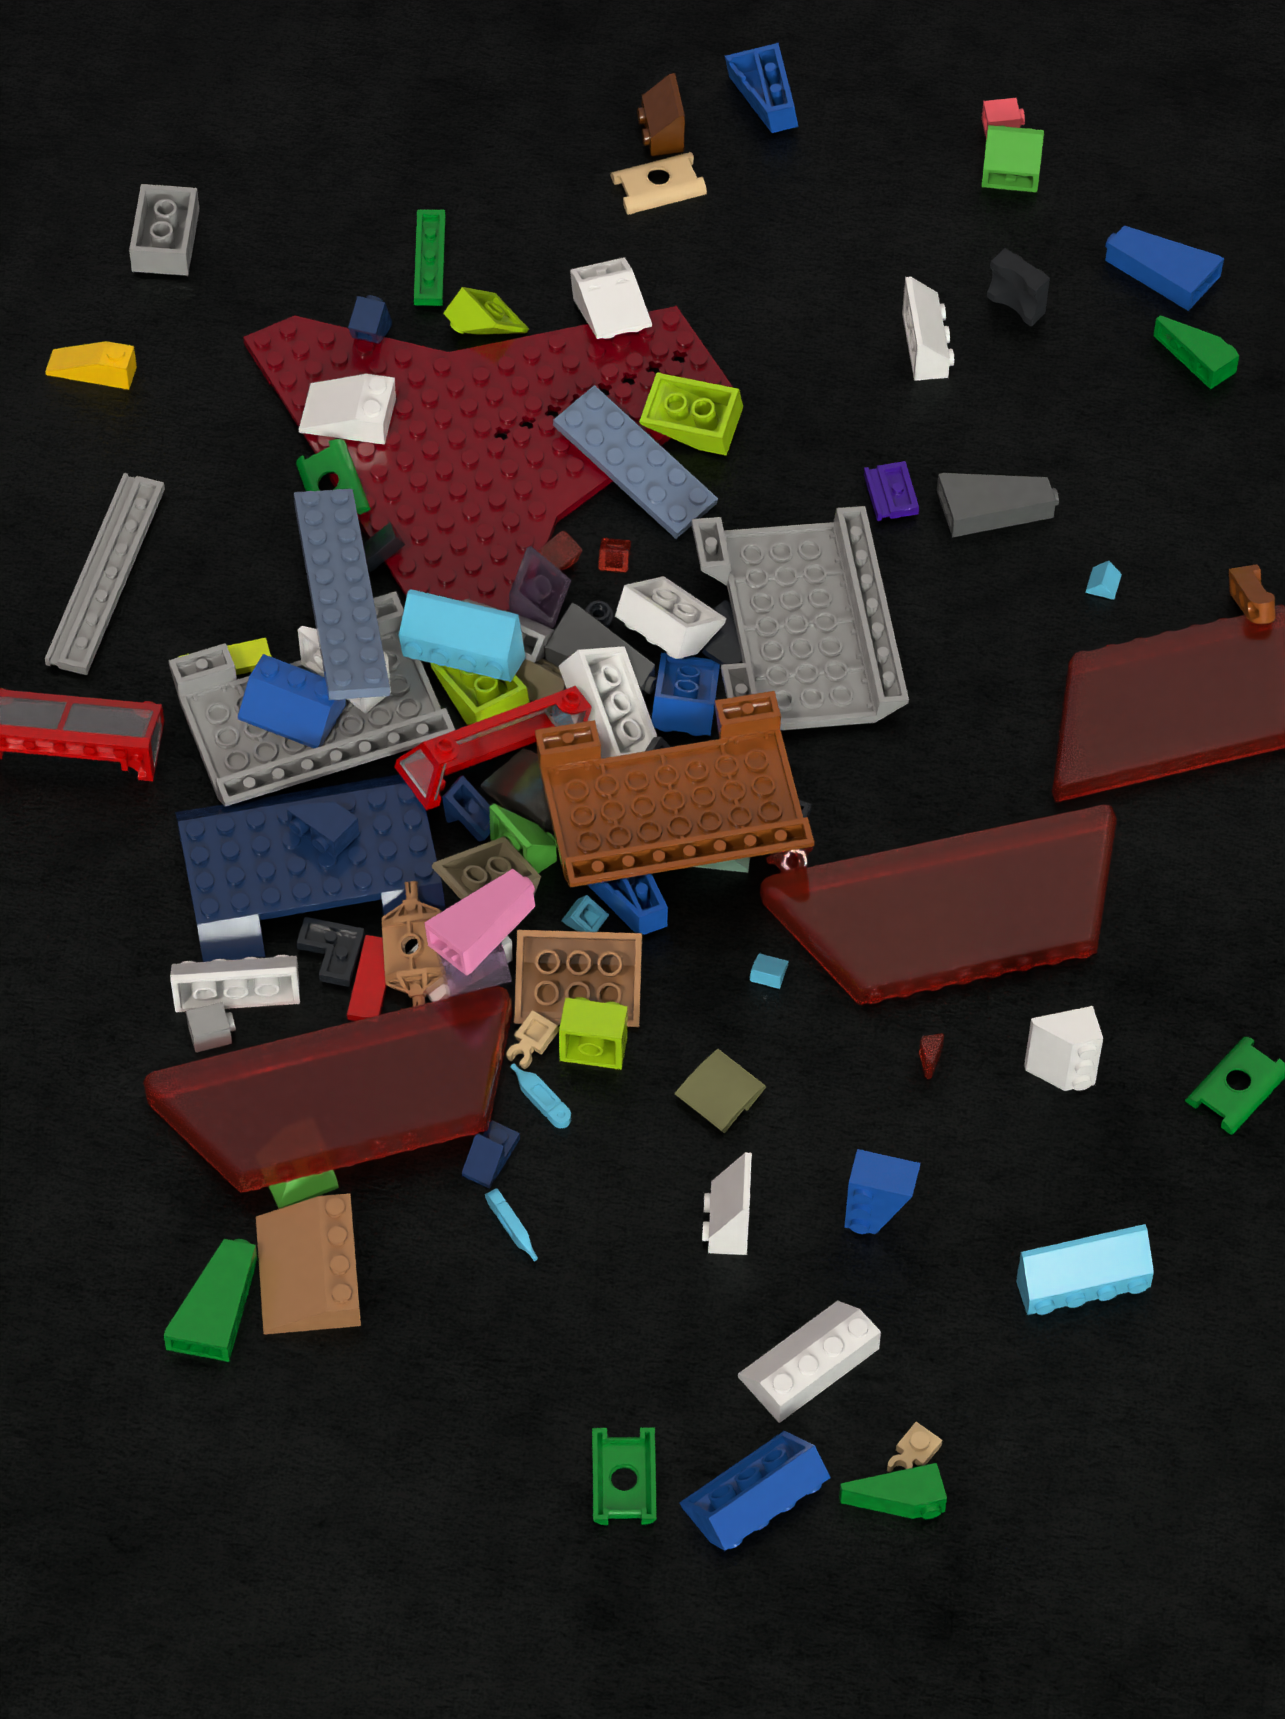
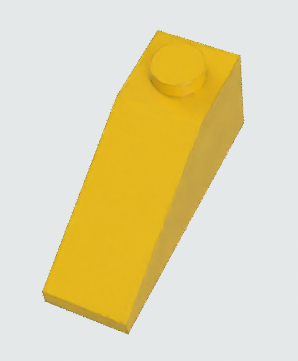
M105 341L53 349L45 372L49 376L129 390L137 368L134 346Z

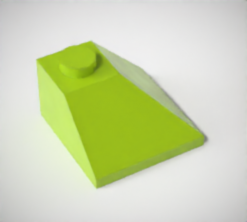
M462 287L443 313L451 321L450 326L461 334H464V332L471 334H523L529 330L503 300L493 292Z

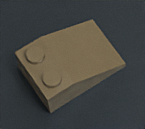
M505 837L436 861L432 865V868L461 900L511 869L531 880L535 888L534 895L541 879L538 872Z

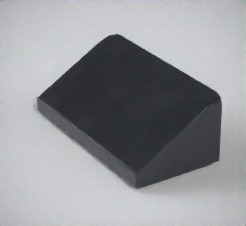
M391 522L363 543L369 574L406 545Z

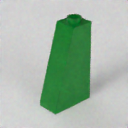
M224 1239L167 1326L164 1333L166 1350L221 1361H230L257 1263L256 1245L243 1239Z

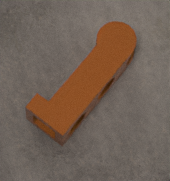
M1256 564L1229 569L1230 594L1251 622L1257 624H1266L1274 621L1276 618L1275 596L1272 593L1266 592L1261 585V569Z

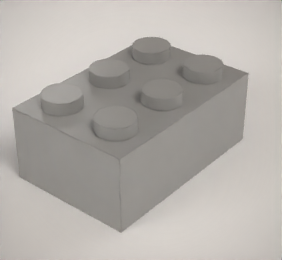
M141 184L129 249L132 272L188 276L199 215L197 188Z

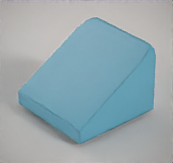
M585 895L573 904L562 919V922L578 932H597L609 914L588 895Z
M759 953L751 969L750 981L780 989L789 961Z

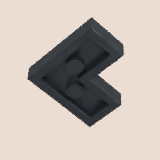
M304 917L297 940V949L325 954L319 972V981L350 987L365 937V929Z

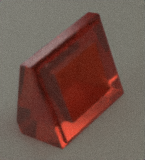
M563 530L538 550L537 555L557 574L575 564L582 549Z
M603 538L599 550V569L603 571L627 572L631 541Z
M944 1034L924 1036L920 1040L919 1055L927 1079H931L943 1049Z

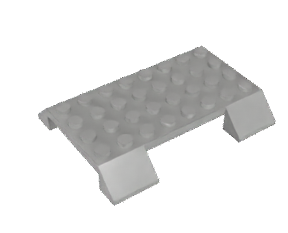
M865 506L836 508L834 522L725 531L721 517L692 519L691 523L701 571L727 585L743 663L721 665L727 698L775 691L781 714L780 730L875 723L908 704L909 697Z
M396 591L373 598L383 651L389 659L390 696H386L366 714L345 699L346 706L323 745L313 749L238 720V713L249 676L237 680L235 665L226 643L168 660L186 720L216 796L225 807L415 748L424 741L455 730L447 709H441L421 660L411 659L402 655L399 631L404 609ZM301 660L290 663L291 665L311 672L301 664Z

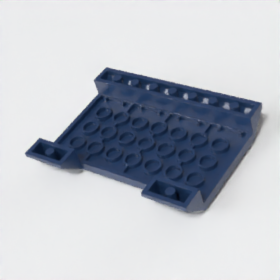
M400 774L251 799L226 807L222 804L175 812L203 962H211L215 959L242 960L246 957L266 958L259 920L380 899L384 916L403 903L402 900H406L405 882H418V899L421 903L441 911L446 910L441 877L432 868L433 863L437 859L426 809ZM335 801L358 818L359 835L336 858L326 852L321 853L313 846L310 840L304 836H297L290 830L287 817V808L290 805Z

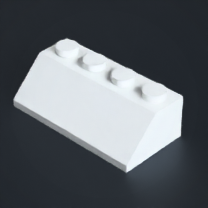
M625 646L577 650L559 665L566 689L576 686L592 707L588 721L595 720L601 744V759L644 752L653 737H657ZM586 711L576 714L579 723L583 722Z
M277 955L272 958L246 957L242 960L215 959L211 962L197 963L184 961L180 964H172L170 976L175 1012H185L223 1002L224 1009L300 1004L297 956Z
M836 1301L738 1373V1378L780 1423L876 1352L880 1345L881 1331L859 1308Z

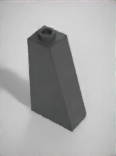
M958 473L938 474L937 493L952 537L1054 518L1055 506L1059 504L1056 488H1051L1048 477Z
M571 603L545 646V660L558 667L577 650L625 646L643 698L647 694L651 695L657 684L655 664L574 603Z

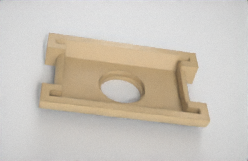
M689 152L612 172L610 176L614 185L622 183L627 197H623V206L627 215L707 194L704 178H697L692 168L693 154ZM654 170H663L669 174L670 178L666 183L658 185L649 181L648 174Z

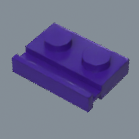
M906 461L879 465L876 469L869 470V467L864 468V477L877 521H881L884 517L893 519L919 514V505Z

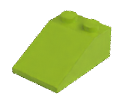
M656 373L639 422L647 428L698 450L727 456L743 409L740 391L737 388Z
M430 663L433 671L467 725L529 703L527 687L516 675L509 682Z

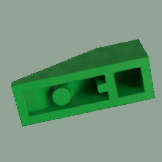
M1161 315L1156 318L1154 337L1207 387L1212 389L1236 373L1239 354L1232 345H1228L1221 337Z
M937 1463L840 1484L839 1499L842 1504L911 1519L920 1517L932 1519L945 1512L947 1496Z

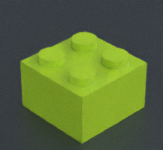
M565 997L559 1028L560 1061L622 1070L627 1042L628 1006L611 1001L602 1003L590 1001L583 997H576L574 999Z

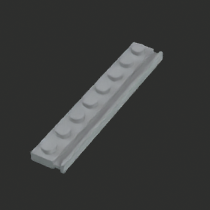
M127 473L123 474L46 654L45 663L47 666L53 664L57 665L60 669L84 675L88 674L164 493V482L139 476L133 478L129 477Z

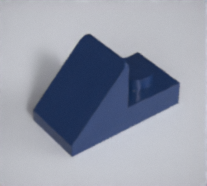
M462 775L442 796L446 821L450 823L459 820L480 842L485 840L490 834V805Z
M492 1120L483 1136L476 1134L462 1170V1176L490 1189L519 1142L520 1133Z

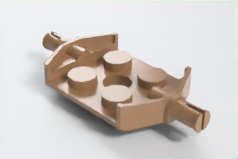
M410 881V883L405 882L406 900H402L403 903L382 917L385 983L390 988L408 994L413 1000V1016L421 1017V1015L426 1016V995L448 981L449 976L445 974L444 958L428 946L424 923L442 911L421 903L418 899V882ZM411 939H417V950L412 954H407L405 951L406 943Z

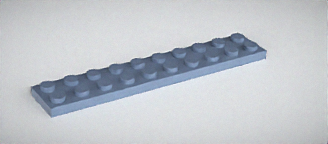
M353 489L294 492V505L329 700L390 696V684Z

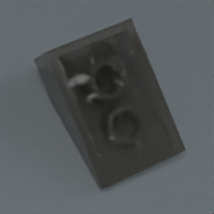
M523 748L481 783V788L507 810L538 824L545 833L549 832L553 835L554 831L541 778L538 754Z

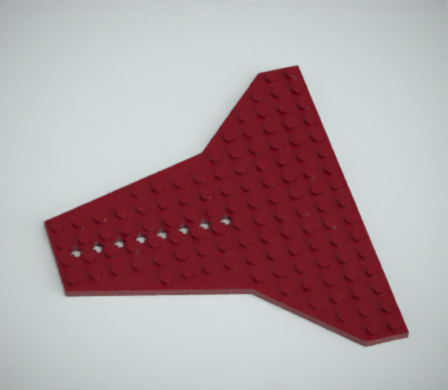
M677 306L649 311L648 314L652 327L643 328L639 332L617 334L608 339H597L589 324L452 352L384 337L380 344L352 338L349 328L295 315L243 337L247 350L268 383L272 384L298 427H300L311 383L361 374L395 378L396 401L385 445L342 439L347 445L371 510L361 515L357 513L360 528L367 539H369L389 522L393 524L406 545L384 561L406 597L408 591L412 589L463 602L465 599H469L500 610L519 614V616H522L557 522L613 482L553 426V419L555 418L552 415L546 416L548 412L556 411L558 415L561 414L595 385L599 390H608L609 395L607 397L661 446L671 438L647 428L639 422L656 376L653 371L647 372L650 368H658L659 373L732 387ZM675 357H683L684 363L672 360H674ZM628 378L634 380L633 385H630L628 382H622L624 381V379ZM525 422H530L533 428L528 429L527 426H521ZM303 433L315 454L330 447L328 441L341 439ZM500 433L507 434L506 440H503L501 437H495ZM333 472L327 473L330 481L336 487L339 481L338 475Z

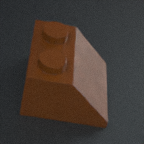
M673 73L666 76L642 95V107L637 108L639 124H644L645 129H642L644 146L649 145L651 156L684 152L685 114L676 75Z

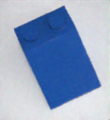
M661 653L652 713L654 728L664 732L680 731L687 732L693 736H710L720 664L711 659L690 656L675 659L667 653Z

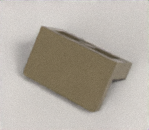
M543 658L535 663L525 659L515 674L527 687L528 697L531 701L566 689L559 667ZM556 704L551 706L553 711L557 709Z

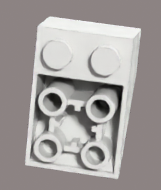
M625 257L570 270L573 299L597 339H608L617 334L639 332L643 328L652 327V322L635 275Z

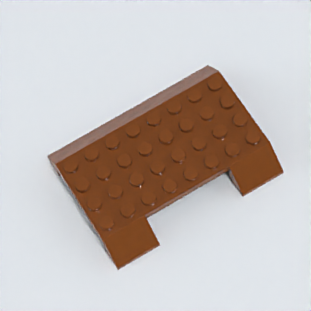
M775 691L715 700L719 739L602 759L601 744L595 720L535 730L541 778L564 878L568 885L575 887L814 846L808 817L803 818L780 730L781 714Z

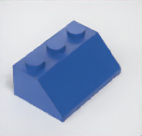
M263 654L249 676L238 713V720L314 749L321 747L344 710L346 700H329L325 677Z

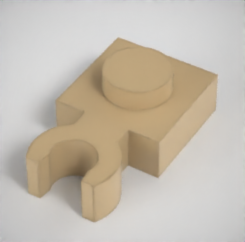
M532 1010L515 1033L516 1039L520 1042L508 1049L506 1054L508 1060L512 1062L516 1055L523 1054L524 1057L520 1061L521 1068H528L532 1062L531 1054L534 1051L541 1055L559 1032L558 1025Z
M915 1422L897 1444L896 1451L900 1454L890 1458L887 1471L891 1472L896 1466L910 1469L913 1468L914 1464L918 1467L926 1465L942 1446L943 1440L918 1422Z

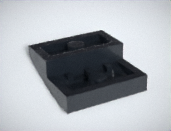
M724 600L713 610L726 618L725 624L700 650L702 654L720 664V666L743 663L731 603Z

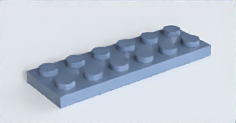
M595 385L553 419V426L675 539L692 526V519H700L717 504L718 498Z

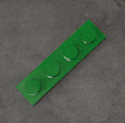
M417 210L414 305L443 306L445 210Z

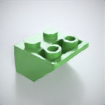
M988 125L982 187L1037 192L1044 130Z

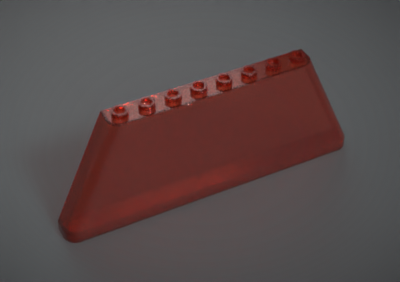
M1275 606L1276 618L1274 621L1266 624L1253 623L1244 614L1243 616L1230 619L1221 618L1213 623L1196 624L1183 630L1166 631L1157 636L1136 638L1131 642L1118 645L1110 644L1101 649L1080 651L1074 654L1068 663L1052 787L1055 802L1285 748V606Z
M1100 805L785 872L766 878L761 883L760 895L763 904L858 1004H876L887 998L896 996L907 997L915 992L924 990L936 991L951 984H967L974 979L984 977L995 978L1011 971H1027L1034 966L1044 964L1055 965L1063 960L1076 957L1080 959L1087 958L1097 953L1117 818L1113 807Z
M496 986L154 1071L147 1075L143 1081L148 1104L240 1193L259 1190L262 1187L282 1182L286 1183L310 1175H318L341 1167H350L357 1163L381 1159L404 1151H413L420 1147L444 1143L448 1140L467 1135H475L479 1132L487 1131L489 1128L513 1013L512 1002L508 991L503 987Z

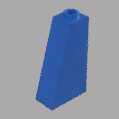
M1123 226L1117 234H1111L1105 245L1107 248L1105 261L1187 311L1221 277L1224 258L1131 227Z

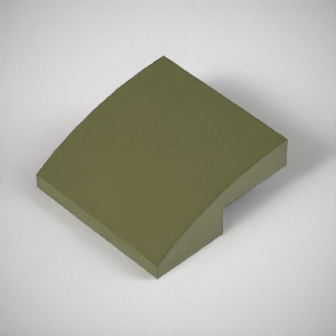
M717 1049L695 1069L675 1092V1095L725 1133L744 1109L746 1111L749 1110L766 1086L721 1050Z

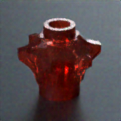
M813 846L771 853L770 856L766 857L768 864H775L781 870V876L787 877L790 872L797 873L808 868L807 855L813 850Z

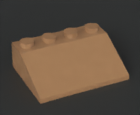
M517 930L514 1023L523 1024L533 1010L554 1024L560 1025L565 997L573 999L583 997L590 1001L602 1003L611 1001L628 1006L627 1027H639L642 933Z
M350 1193L317 1196L256 1216L264 1334L361 1326Z

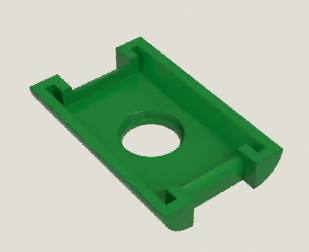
M334 439L328 441L330 447L307 459L303 455L298 458L296 466L306 491H320L318 485L321 478L327 473L333 472L339 478L338 484L333 490L353 489L357 513L361 515L371 510L344 440Z
M1243 1037L1185 1099V1102L1195 1109L1203 1103L1223 1117L1221 1128L1231 1135L1240 1128L1285 1078V1063L1280 1058L1275 1063L1253 1047L1254 1040L1249 1037ZM1234 1070L1243 1071L1249 1075L1251 1084L1245 1090H1234L1227 1084V1075Z
M655 1427L640 1428V1437H607V1428H592L594 1522L608 1525V1519L641 1518V1525L655 1522L657 1519ZM620 1468L631 1469L637 1476V1483L630 1490H618L611 1482L612 1474Z

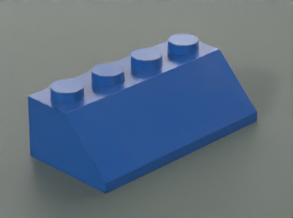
M783 1431L681 1501L680 1505L709 1542L726 1551L740 1545L743 1538L753 1531L766 1527L769 1520L779 1513L792 1509L796 1501L806 1494H812L819 1490L822 1483L831 1477L815 1445Z

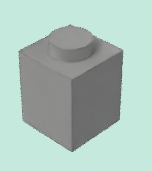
M223 1002L186 1011L188 1028L195 1053L232 1044L231 1031L236 1030L232 1013H225Z

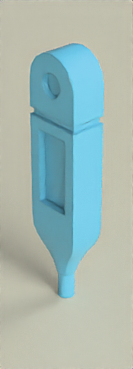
M513 1063L510 1067L516 1072L520 1089L555 1127H567L571 1122V1111L561 1102L555 1093L536 1074L523 1071Z
M495 1188L486 1193L485 1197L490 1208L497 1215V1218L517 1247L526 1251L533 1261H536L538 1257L532 1248L526 1229L500 1191Z

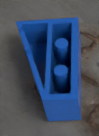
M779 43L725 56L730 79L771 133L799 127Z
M652 874L587 884L635 933L645 935L667 927L668 907Z
M857 1149L848 1185L845 1228H850L859 1234H876L913 1196L921 1163Z

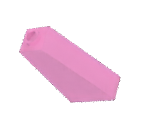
M511 869L424 922L428 946L463 974L469 975L535 907L533 894L535 888L528 877H523L514 869Z

